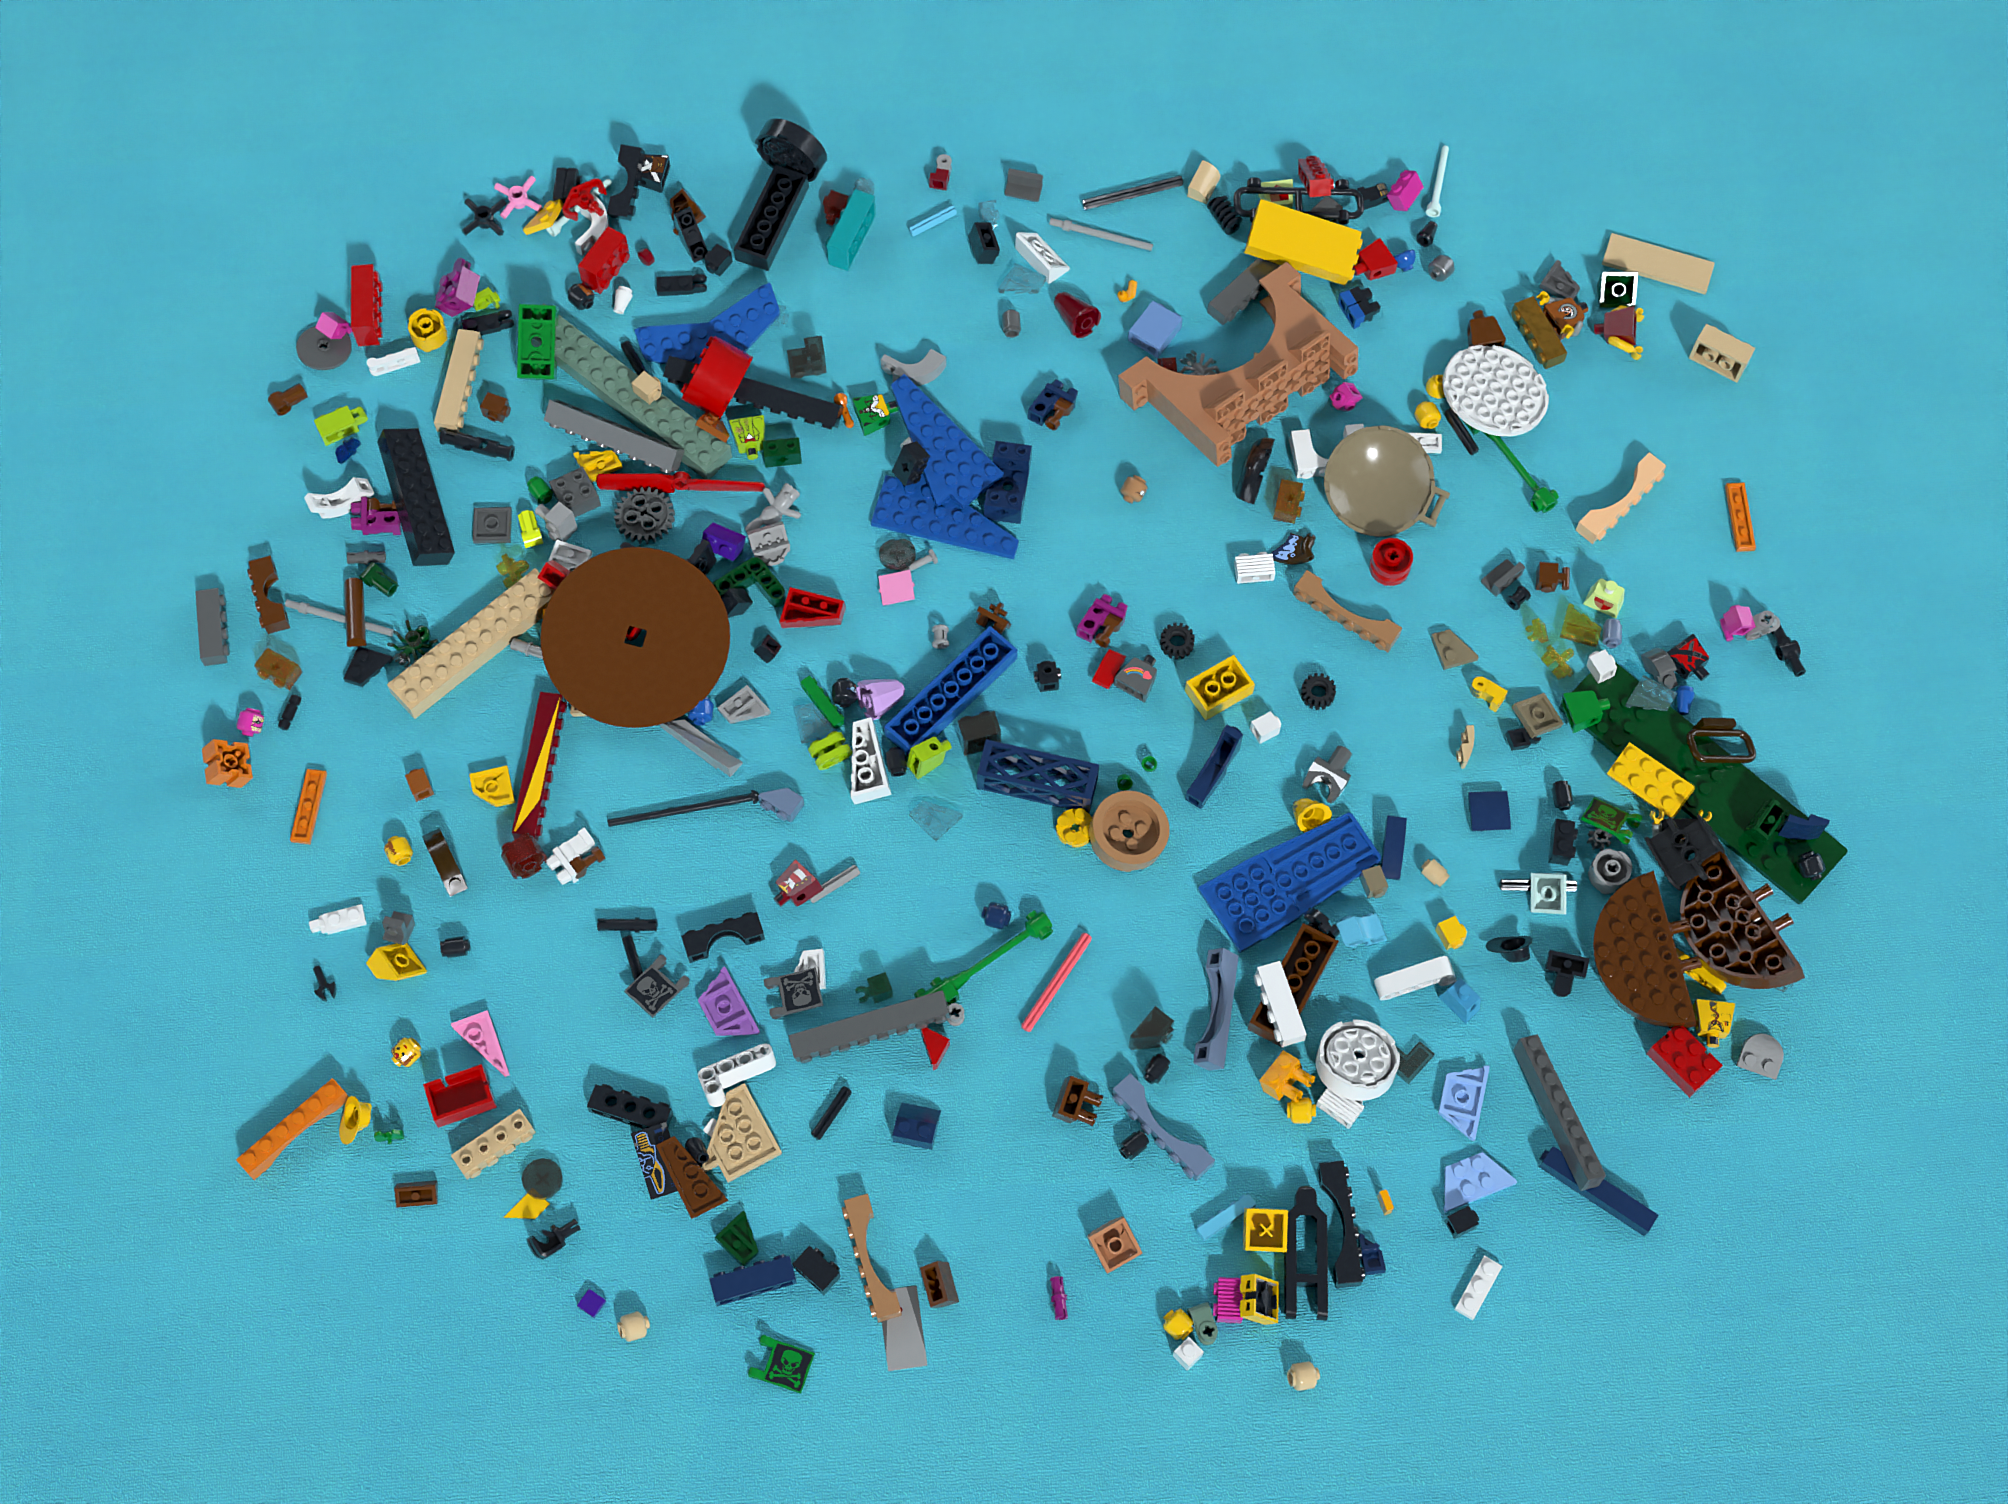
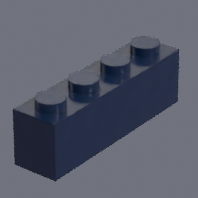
M778 1255L773 1258L774 1260L765 1262V1260L753 1263L754 1266L747 1268L740 1266L734 1268V1272L727 1274L725 1272L714 1274L713 1278H709L716 1306L797 1284L790 1255Z

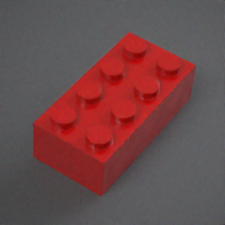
M373 264L351 266V329L358 347L380 345V338H383V330L380 327V322H383V315L380 311V307H383V299L380 296V292H383L382 281H379V272L375 271Z

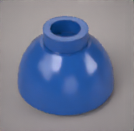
M1411 249L1393 256L1398 262L1397 267L1403 269V272L1413 269L1416 258L1415 250Z

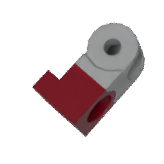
M942 154L937 157L936 173H930L929 188L947 191L952 171V159L949 155Z

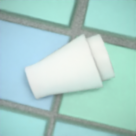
M619 286L615 291L613 309L615 313L624 314L627 305L633 297L630 288Z

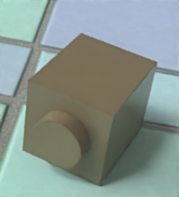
M1381 866L1362 870L1359 878L1367 898H1379L1385 895L1388 884Z

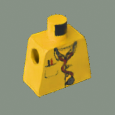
M1697 999L1692 1005L1696 1018V1034L1707 1037V1047H1719V1038H1726L1730 1032L1735 1003Z

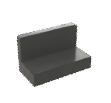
M1009 168L1005 196L1039 202L1043 187V175Z
M1506 559L1481 580V583L1496 597L1522 576L1525 566L1521 562L1514 566Z

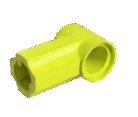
M529 510L522 511L518 518L525 548L543 544L534 512Z

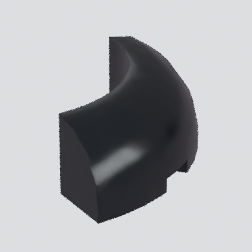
M1261 438L1252 444L1235 493L1236 497L1242 501L1255 504L1263 479V475H1260V473L1264 472L1267 467L1275 439Z

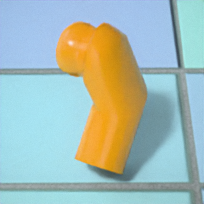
M1130 280L1128 290L1118 292L1117 297L1119 301L1127 302L1136 296V281Z

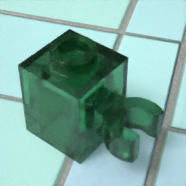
M886 972L867 978L868 987L859 986L855 989L856 994L860 992L865 994L859 998L860 1003L866 1002L871 996L874 1004L893 997L892 987Z

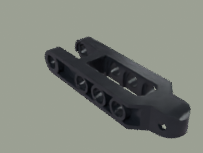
M1301 1186L1295 1194L1294 1207L1288 1212L1287 1252H1284L1285 1319H1296L1297 1287H1315L1316 1320L1327 1321V1215L1317 1206L1315 1189L1310 1186ZM1300 1215L1311 1216L1317 1222L1315 1242L1317 1243V1255L1315 1258L1317 1275L1297 1274L1296 1219Z

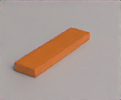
M1726 483L1725 491L1736 552L1755 551L1756 545L1745 483Z
M307 769L290 837V841L293 843L311 845L327 777L326 771Z

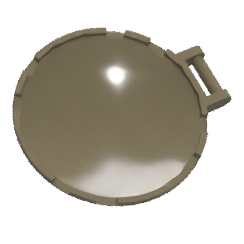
M1372 426L1354 431L1335 447L1325 468V494L1334 514L1349 528L1369 536L1381 537L1398 534L1410 528L1418 521L1435 528L1436 520L1444 502L1450 496L1449 492L1435 486L1433 464L1421 443L1405 431L1390 426ZM1436 494L1439 496V498L1434 506V509L1430 517L1428 518L1425 516V514L1430 506V503L1434 495Z

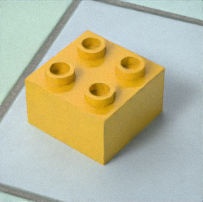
M1244 1208L1243 1250L1287 1252L1288 1210Z

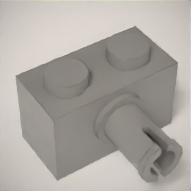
M558 502L551 510L543 504L538 505L535 509V514L545 520V526L549 532L548 535L555 542L556 540L566 542L578 529L573 511L561 502Z

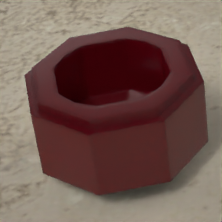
M642 248L638 252V258L644 265L650 266L655 262L654 256L647 248Z

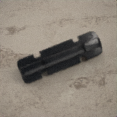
M291 695L288 701L290 704L287 703L281 717L283 719H280L278 727L282 730H288L291 725L290 721H293L298 709L297 705L299 706L302 700L298 695Z

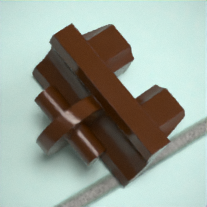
M1000 602L997 606L991 604L989 609L993 610V613L979 606L977 610L979 615L977 616L976 623L986 628L991 619L995 622L992 628L1002 635L1005 629H1010L1012 625L999 617V615L1006 617L1008 612L1003 610V603Z

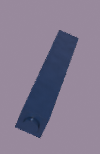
M1552 1146L1550 1151L1545 1149L1539 1158L1542 1161L1539 1168L1643 1236L1650 1231L1659 1216L1605 1179H1603L1598 1187L1580 1191L1562 1151Z

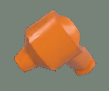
M838 393L834 396V404L844 407L842 415L847 428H852L854 421L851 419L847 408V396L844 393Z

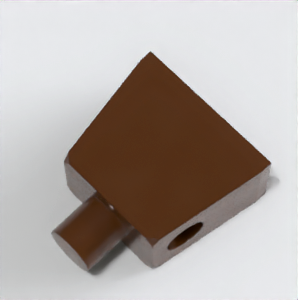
M1482 310L1475 311L1472 314L1474 319L1469 320L1467 327L1469 347L1475 345L1504 347L1506 337L1494 316L1485 317Z

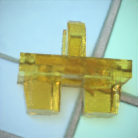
M505 553L501 556L503 561L496 565V568L503 576L509 573L510 576L503 580L504 586L509 589L523 578L521 574L529 569V564L524 560L515 562L514 558H509Z
M1549 645L1546 648L1547 652L1540 658L1547 667L1554 661L1557 662L1559 666L1552 673L1558 680L1567 675L1569 677L1572 676L1574 673L1566 662L1574 655V651L1569 648L1559 655Z

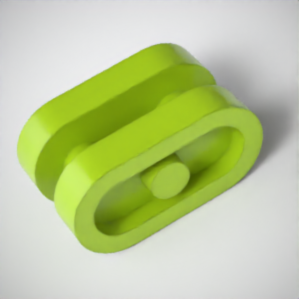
M833 731L826 738L815 740L810 744L808 751L812 758H817L815 764L819 770L828 769L852 755L853 751L850 746L844 744L846 739L842 732Z

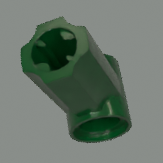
M373 562L359 575V578L367 586L375 587L387 597L392 596L399 586L396 581L384 574L383 570Z

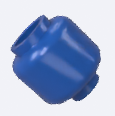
M705 697L703 701H699L697 706L688 712V718L695 725H705V723L712 720L714 704L708 697Z

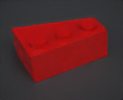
M790 587L779 623L781 628L841 625L846 605L843 600Z

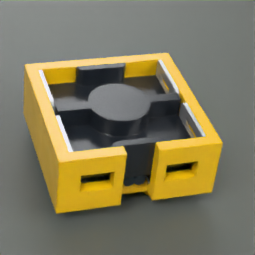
M1257 1274L1241 1275L1240 1291L1243 1294V1300H1240V1317L1263 1325L1277 1324L1279 1282Z

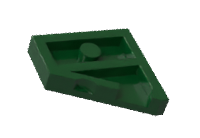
M742 1211L715 1236V1241L741 1266H746L758 1255L759 1251L745 1211Z

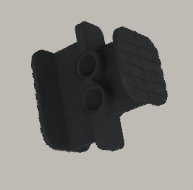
M1697 815V821L1682 830L1669 817L1666 819L1669 825L1667 829L1651 839L1647 836L1644 838L1665 876L1679 891L1682 890L1681 885L1697 875L1704 881L1708 879L1701 866L1702 862L1719 851L1725 852L1712 827L1700 815ZM1686 837L1685 842L1679 844L1680 839ZM1695 853V857L1692 860H1688L1690 854Z

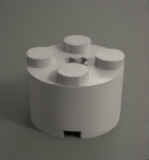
M1605 849L1597 854L1589 868L1588 876L1590 882L1602 894L1615 893L1629 880L1632 872V863L1629 857L1622 851Z

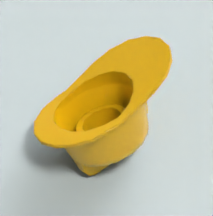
M350 1096L347 1099L339 1128L340 1140L346 1145L355 1139L357 1131L369 1125L371 1119V1104L359 1102L355 1096Z

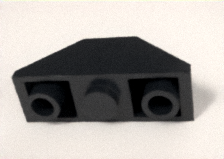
M688 207L675 213L674 221L680 240L695 263L704 259L708 250L692 209Z

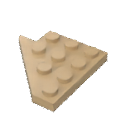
M745 1083L726 1093V1100L722 1105L707 1150L709 1159L702 1165L705 1173L719 1166L728 1183L782 1154Z

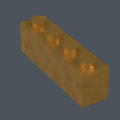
M1534 296L1514 303L1511 312L1512 318L1518 323L1522 335H1525L1529 347L1536 353L1538 362L1545 369L1563 363L1567 356V351Z

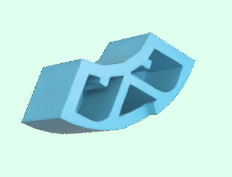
M1370 913L1363 917L1346 916L1340 920L1341 922L1337 923L1344 945L1347 947H1357L1362 943L1368 946L1388 940L1377 914Z

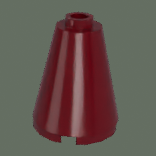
M1061 292L1055 296L1054 305L1073 336L1084 338L1093 332L1091 329L1094 325L1098 326L1101 312L1096 307L1067 292Z

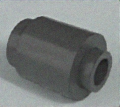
M1013 309L1007 310L1002 314L1003 332L1005 336L1014 338L1021 331L1020 313Z

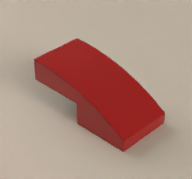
M1109 649L1100 663L1092 682L1109 689L1115 680V676L1124 664L1126 656Z

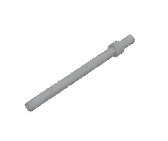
M1050 219L1049 225L1063 228L1062 230L1070 232L1072 230L1152 251L1153 248L1151 243L1073 224L1069 220Z
M288 599L285 602V607L296 609L299 613H310L346 624L345 615L316 608L305 602L298 603ZM365 621L366 630L393 636L394 629Z

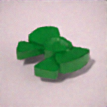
M392 1129V1132L386 1133L378 1131L374 1133V1138L377 1142L388 1140V1145H390L394 1139H404V1131Z

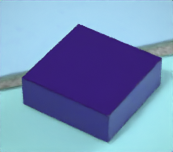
M588 1289L577 1304V1307L595 1318L607 1301L591 1289Z

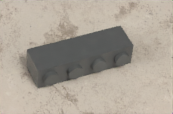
M219 588L195 591L200 659L204 666L228 663L227 656L230 655V649L228 644H226L229 634L227 627L225 628V622H227V614L223 608L226 605L225 595L221 594Z

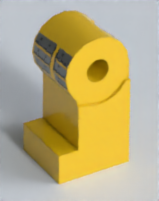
M1484 677L1473 679L1470 688L1471 694L1490 703L1489 709L1494 712L1503 703L1508 692Z

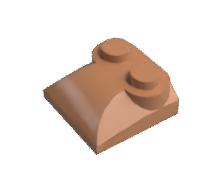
M1123 1216L1107 1222L1087 1236L1090 1246L1094 1249L1107 1274L1143 1254Z

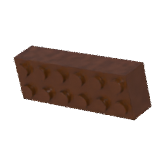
M1304 923L1281 963L1299 1015L1304 1010L1339 942ZM1261 1000L1249 1022L1247 1030L1281 1047L1280 1041L1277 1042L1274 1037V1024L1268 1020L1267 1012L1269 1010L1267 1005H1263Z

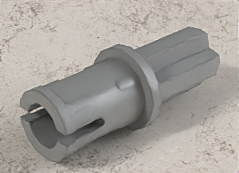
M513 638L510 649L525 653L526 656L532 655L543 659L541 647L533 645V642L528 643Z

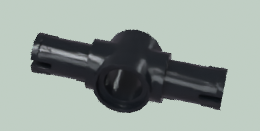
M1780 624V627L1772 632L1777 641L1775 647L1776 655L1780 661L1785 660L1790 665L1795 677L1802 676L1806 670L1799 659L1801 654L1800 646L1796 640H1791L1790 637H1787Z

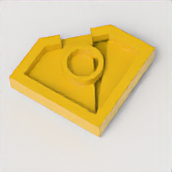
M507 765L469 774L474 795L495 807L515 803Z

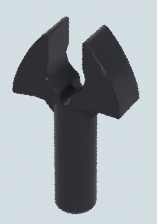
M315 966L313 971L319 983V989L314 990L315 994L321 1000L327 1002L324 996L325 989H327L334 999L337 990L335 982L327 983L321 967Z

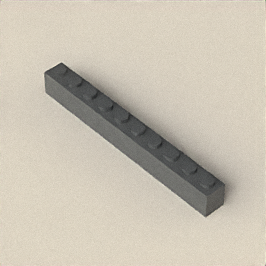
M1325 196L1310 211L1339 212L1343 210V207L1331 197ZM1324 219L1336 224L1339 223L1338 219ZM1261 258L1256 259L1209 302L1207 313L1222 325L1228 321L1231 322L1235 318L1236 313L1240 310L1243 311L1248 302L1252 299L1255 300L1260 291L1264 289L1259 280L1281 265Z

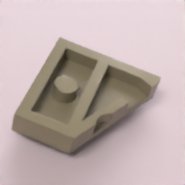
M1450 629L1431 635V640L1443 670L1478 661V655Z

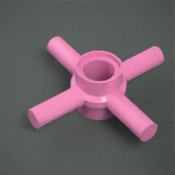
M530 176L522 187L513 186L509 189L499 183L495 184L494 189L507 195L509 199L508 205L500 214L503 219H506L514 208L522 209L528 206L538 212L541 210L542 206L528 199L526 193L536 181L533 176Z

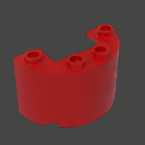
M710 336L706 344L709 348L704 347L700 355L702 361L700 364L696 363L691 373L694 375L689 384H684L681 393H683L681 399L704 412H713L721 419L742 381L753 356L717 336Z

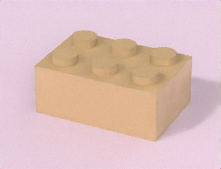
M1706 324L1695 342L1689 359L1737 383L1746 369L1755 348L1730 334L1718 330L1714 326Z

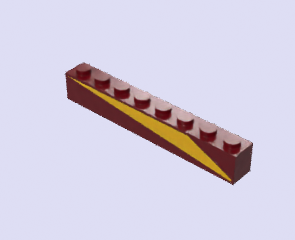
M540 692L512 828L514 840L537 843L538 837L542 836L543 833L541 822L542 818L546 817L547 809L545 802L550 797V789L548 787L549 783L553 781L552 766L556 765L557 754H555L556 747L559 748L560 746L559 731L563 730L564 719H562V716L567 710V701L564 700L561 694Z

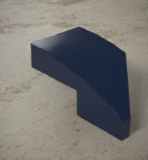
M1359 1234L1358 1241L1362 1251V1264L1365 1276L1385 1273L1386 1267L1382 1251L1379 1249L1380 1245L1372 1243L1363 1234Z

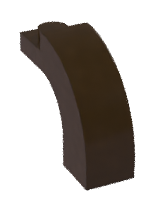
M439 828L423 835L424 843L449 896L451 897L468 889L441 829Z

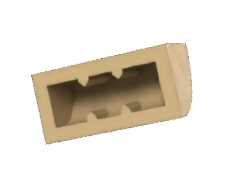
M1202 160L1188 187L1187 197L1207 204L1221 177L1217 168Z

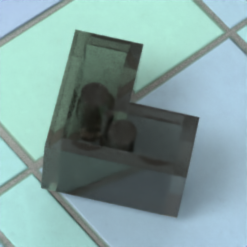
M822 336L804 338L805 348L787 350L791 378H802L809 375L818 376L827 373Z

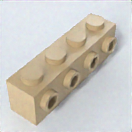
M518 1109L453 1153L451 1157L466 1179L475 1178L481 1173L482 1169L496 1164L499 1160L498 1158L504 1154L512 1153L517 1145L531 1140L536 1132L522 1111Z

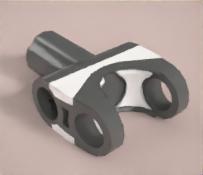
M1337 746L1328 762L1317 757L1309 768L1302 788L1307 790L1314 783H1325L1330 789L1326 802L1332 804L1343 792L1351 778L1350 774L1343 771L1352 756L1349 749Z

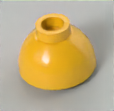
M1433 375L1426 383V391L1433 398L1440 399L1445 397L1442 384L1443 375Z

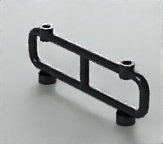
M1257 177L1249 178L1247 180V187L1237 189L1233 197L1235 212L1242 217H1249L1251 222H1253L1256 208L1243 210L1241 208L1242 194L1295 195V208L1297 211L1321 219H1338L1339 224L1342 225L1348 224L1349 219L1361 217L1364 213L1363 195L1360 191L1349 188V181L1346 179H1339L1335 182V188L1331 190V195L1356 197L1357 211L1349 212L1348 210H1340L1339 212L1303 211L1302 195H1308L1305 188L1261 187V179Z

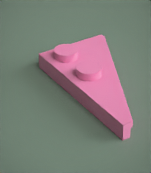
M488 1010L451 1023L452 1028L505 1077L510 1075Z

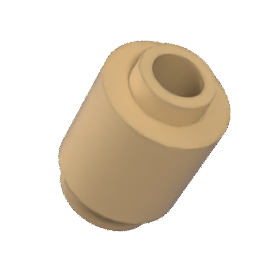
M1428 859L1421 866L1423 869L1421 873L1431 883L1437 884L1439 887L1450 877L1447 873L1448 871L1435 859L1432 861Z

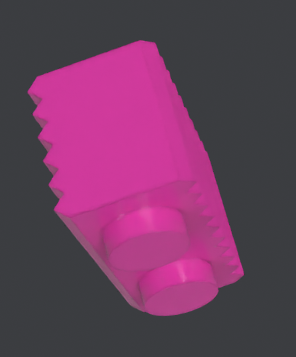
M1404 170L1397 182L1391 186L1387 197L1394 210L1408 211V208L1414 203L1413 201L1421 193L1420 191H1422L1424 186L1417 172Z
M1218 1277L1217 1283L1213 1284V1295H1217V1303H1213V1316H1217L1216 1322L1242 1323L1243 1318L1240 1317L1239 1309L1240 1300H1243V1294L1240 1291L1241 1278Z

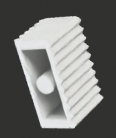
M1259 552L1256 555L1243 553L1235 557L1234 567L1238 584L1274 580L1275 567L1272 553Z
M1329 1088L1325 1090L1316 1104L1318 1108L1340 1122V1124H1343L1347 1129H1350L1365 1107L1362 1104L1363 1101L1346 1099L1335 1094Z

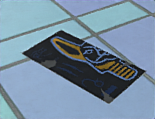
M666 1122L631 1133L651 1200L677 1192L678 1190L656 1147L657 1144L671 1138Z

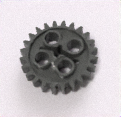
M641 487L640 492L633 489L634 494L632 495L627 492V499L621 497L622 503H617L618 509H615L616 516H614L616 527L619 528L620 534H624L625 539L631 536V542L638 539L639 544L642 543V540H645L646 544H648L649 539H652L655 543V537L663 539L662 533L669 534L667 528H673L671 522H675V511L673 503H670L669 497L665 498L664 492L659 494L658 489L651 492L650 487L647 491H644L643 487Z

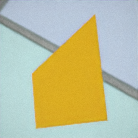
M532 1188L503 1218L536 1219L550 1204Z

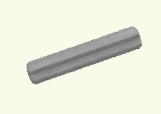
M852 865L821 885L823 891L809 900L815 903L860 874L858 867Z

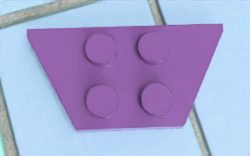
M723 967L717 978L709 984L707 991L703 992L698 999V1003L716 1036L759 1034L760 1031L726 967Z

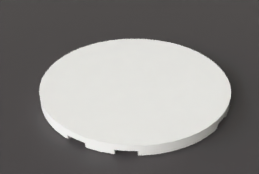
M1483 345L1470 346L1468 349L1456 353L1445 368L1442 384L1447 402L1464 422L1477 430L1496 436L1521 435L1535 428L1547 411L1549 395L1545 388L1544 379L1541 374L1536 372L1533 365L1527 359L1514 351L1492 345V347Z

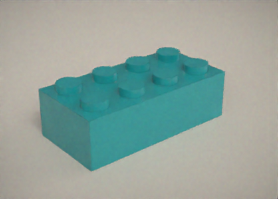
M855 189L853 195H849L847 206L845 209H842L840 220L838 223H835L833 234L826 241V256L828 257L829 265L849 271L876 217L874 195Z

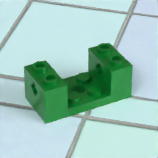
M519 304L517 378L557 381L555 345L559 307L554 305ZM534 337L541 338L542 344L539 347L532 345Z

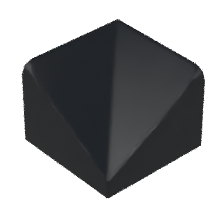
M767 634L758 643L753 652L764 662L769 663L775 658L782 646Z

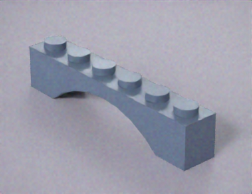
M1225 948L1208 950L1206 971L1212 995L1211 1015L1205 1033L1196 1043L1193 1063L1208 1071L1224 1069L1239 956Z
M1131 1073L1113 1088L1112 1098L1119 1106L1123 1105L1127 1109L1126 1113L1132 1120H1137L1141 1124V1129L1147 1135L1151 1134L1155 1138L1154 1142L1162 1150L1165 1149L1169 1153V1158L1175 1164L1179 1163L1184 1168L1183 1172L1188 1178H1193L1197 1181L1214 1165L1215 1159L1201 1145L1181 1141L1160 1127L1148 1108L1144 1086Z

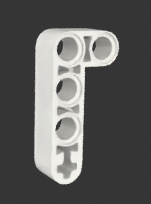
M1442 956L1378 977L1374 980L1379 999L1388 1000L1436 983L1440 986L1450 985L1456 981V977L1449 958Z
M760 1044L702 1068L698 1072V1078L709 1105L712 1107L723 1105L726 1100L724 1088L771 1070L776 1065V1059L769 1044Z

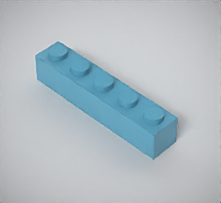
M1250 1194L1242 1195L1239 1201L1230 1203L1227 1209H1221L1218 1215H1213L1207 1219L1206 1223L1202 1222L1199 1224L1196 1232L1202 1241H1206L1243 1216L1244 1208H1255L1256 1203Z

